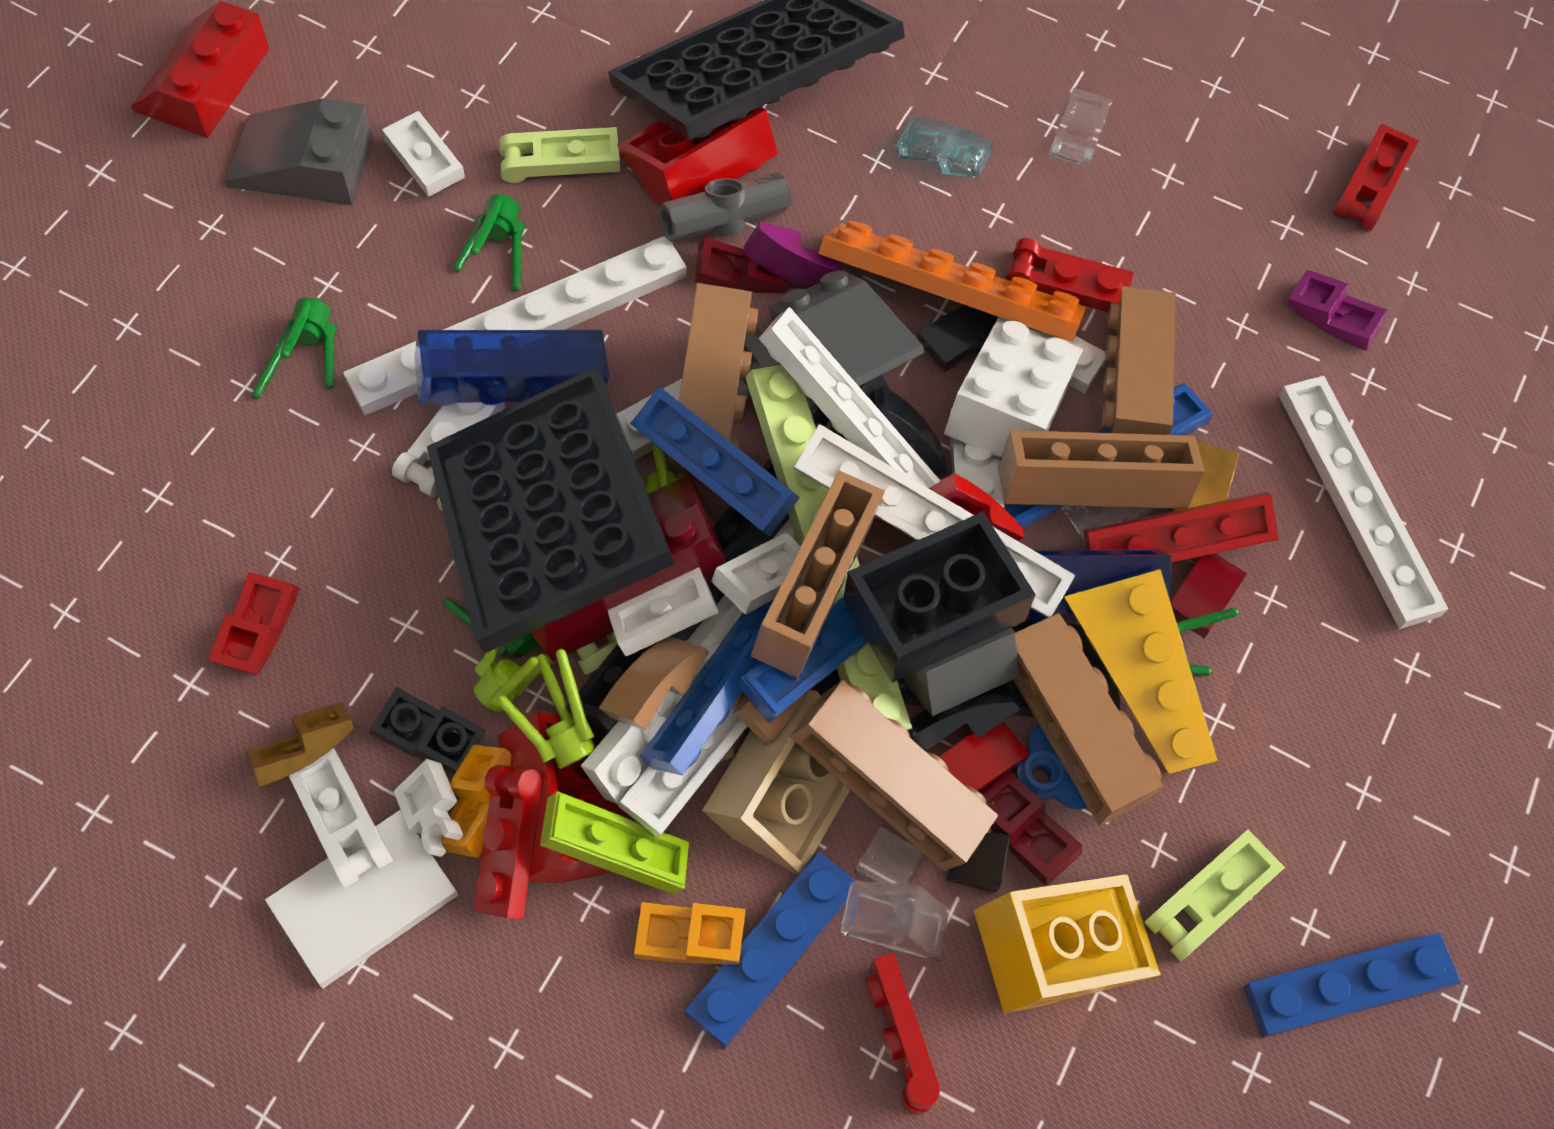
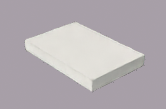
M401 810L375 826L393 862L381 869H378L375 865L359 874V881L345 888L339 880L329 858H327L265 899L322 988L337 980L458 896L456 889L434 857L426 854L419 835L416 832L409 831ZM363 840L344 850L349 857L366 846Z

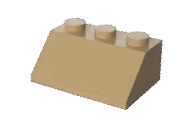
M813 690L808 692L793 718L773 742L765 744L750 730L702 809L732 839L798 875L809 864L850 791L847 786L790 738L821 697L817 691Z

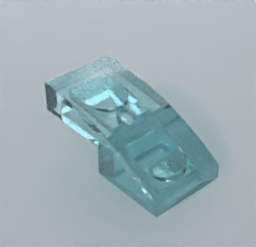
M911 117L895 146L899 158L937 162L940 174L979 178L994 148L992 141L969 130L941 121Z

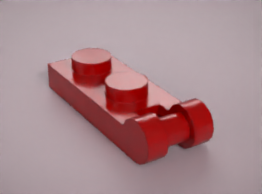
M1381 123L1333 214L1342 218L1348 215L1361 221V227L1372 231L1419 140ZM1356 196L1372 202L1371 206L1355 200Z
M1021 238L1016 242L1013 252L1015 262L1010 264L1006 280L1011 281L1012 277L1027 279L1037 284L1036 290L1052 296L1055 291L1064 292L1078 298L1079 305L1108 312L1110 303L1118 304L1122 286L1130 287L1134 272L1043 248L1033 239ZM1033 267L1044 269V272L1034 271Z
M494 765L487 771L485 776V788L490 794V801L483 832L484 842L479 876L475 887L476 896L473 911L504 918L523 919L542 791V778L533 769L518 768L515 770L510 766Z
M890 953L873 959L869 969L871 976L864 979L872 1007L874 1009L882 1008L888 1028L882 1029L884 1045L891 1061L899 1059L907 1083L901 1095L902 1104L912 1114H924L939 1098L940 1086L895 954Z

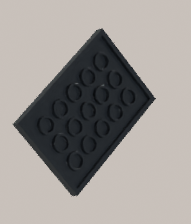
M763 0L608 71L613 88L686 139H699L709 135L712 129L722 124L745 118L750 111L764 104L779 102L789 92L800 87L816 84L821 77L833 71L850 68L855 64V61L871 53H880L887 50L890 44L905 38L902 21L861 0Z
M597 366L427 446L475 640L484 653L490 652L675 565L609 391Z

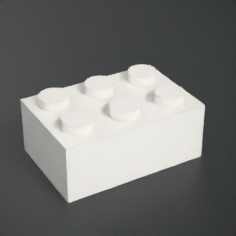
M998 317L957 393L944 434L964 443L992 451V454L1002 457L1010 430L1048 431L1069 387L1083 349L1069 344L1064 339L1051 337L1031 329L1021 322Z

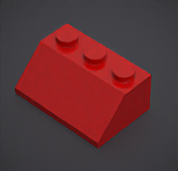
M220 1L197 16L131 105L133 111L208 138L270 49L259 14Z
M762 107L750 111L741 120L729 121L712 129V132L703 138L688 140L659 120L617 144L620 154L652 200L661 206L664 202L705 192V186L713 180L722 178L736 180L748 172L759 169L764 162L778 154L767 110Z
M536 712L526 718L546 741L550 739L546 729L561 722L559 715ZM517 725L499 734L500 748H505L512 754L511 767L515 770L518 768L536 770L542 778V791L529 882L565 883L614 873L540 846L547 798L556 791L631 819L626 812L618 807V804L604 799L585 773L581 765L589 756L560 770L554 758L545 763L543 762L537 748Z

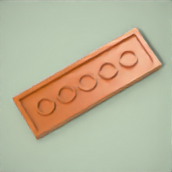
M848 221L847 225L842 223L822 239L818 253L820 255L1010 321L1021 322L1027 327L1073 342L1086 307L1078 305L1079 299L1073 295L1055 291L1052 296L1036 290L1037 284L1027 279L1012 277V280L1009 281L994 276L996 271L989 266L971 263L970 267L953 262L954 256L948 252L939 249H930L929 253L913 248V242L905 237L889 235L887 239L872 234L873 228L861 222Z

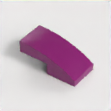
M759 222L744 244V253L754 262L776 276L806 289L821 282L820 279L825 274L833 271H842V262L820 255L817 250L801 247L800 231Z
M1306 270L1289 296L1287 305L1321 330L1367 351L1385 322L1387 309L1347 296L1348 283Z

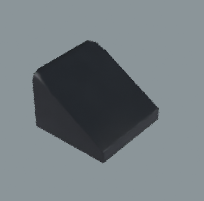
M986 833L966 863L948 870L946 881L996 893L1003 881L1011 836L1001 833Z

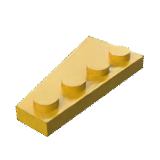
M1161 569L1064 596V600L1110 674V678L1133 713L1136 722L1165 771L1171 774L1218 761Z

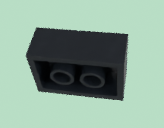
M980 512L848 571L843 599L890 681L893 683L1024 622L1036 594L985 513Z

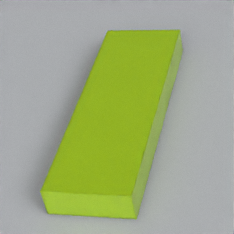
M558 791L547 798L540 846L674 895L685 889L688 841L664 832L657 838L636 821Z

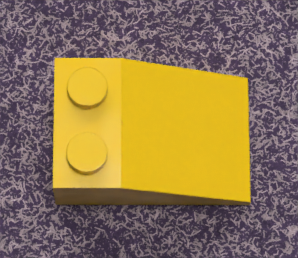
M1128 875L1013 891L973 910L1004 1014L1046 1006L1160 976Z

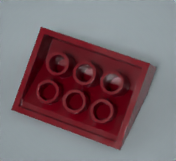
M690 474L648 494L675 565L532 631V635L552 662L557 660L556 652L559 649H564L568 655L613 633L614 630L607 610L698 567L702 571L708 586L713 584L711 580L716 568L727 563V560Z

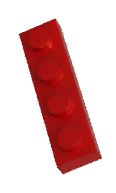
M1267 492L1083 530L1090 572L1094 578L1279 540L1272 494Z

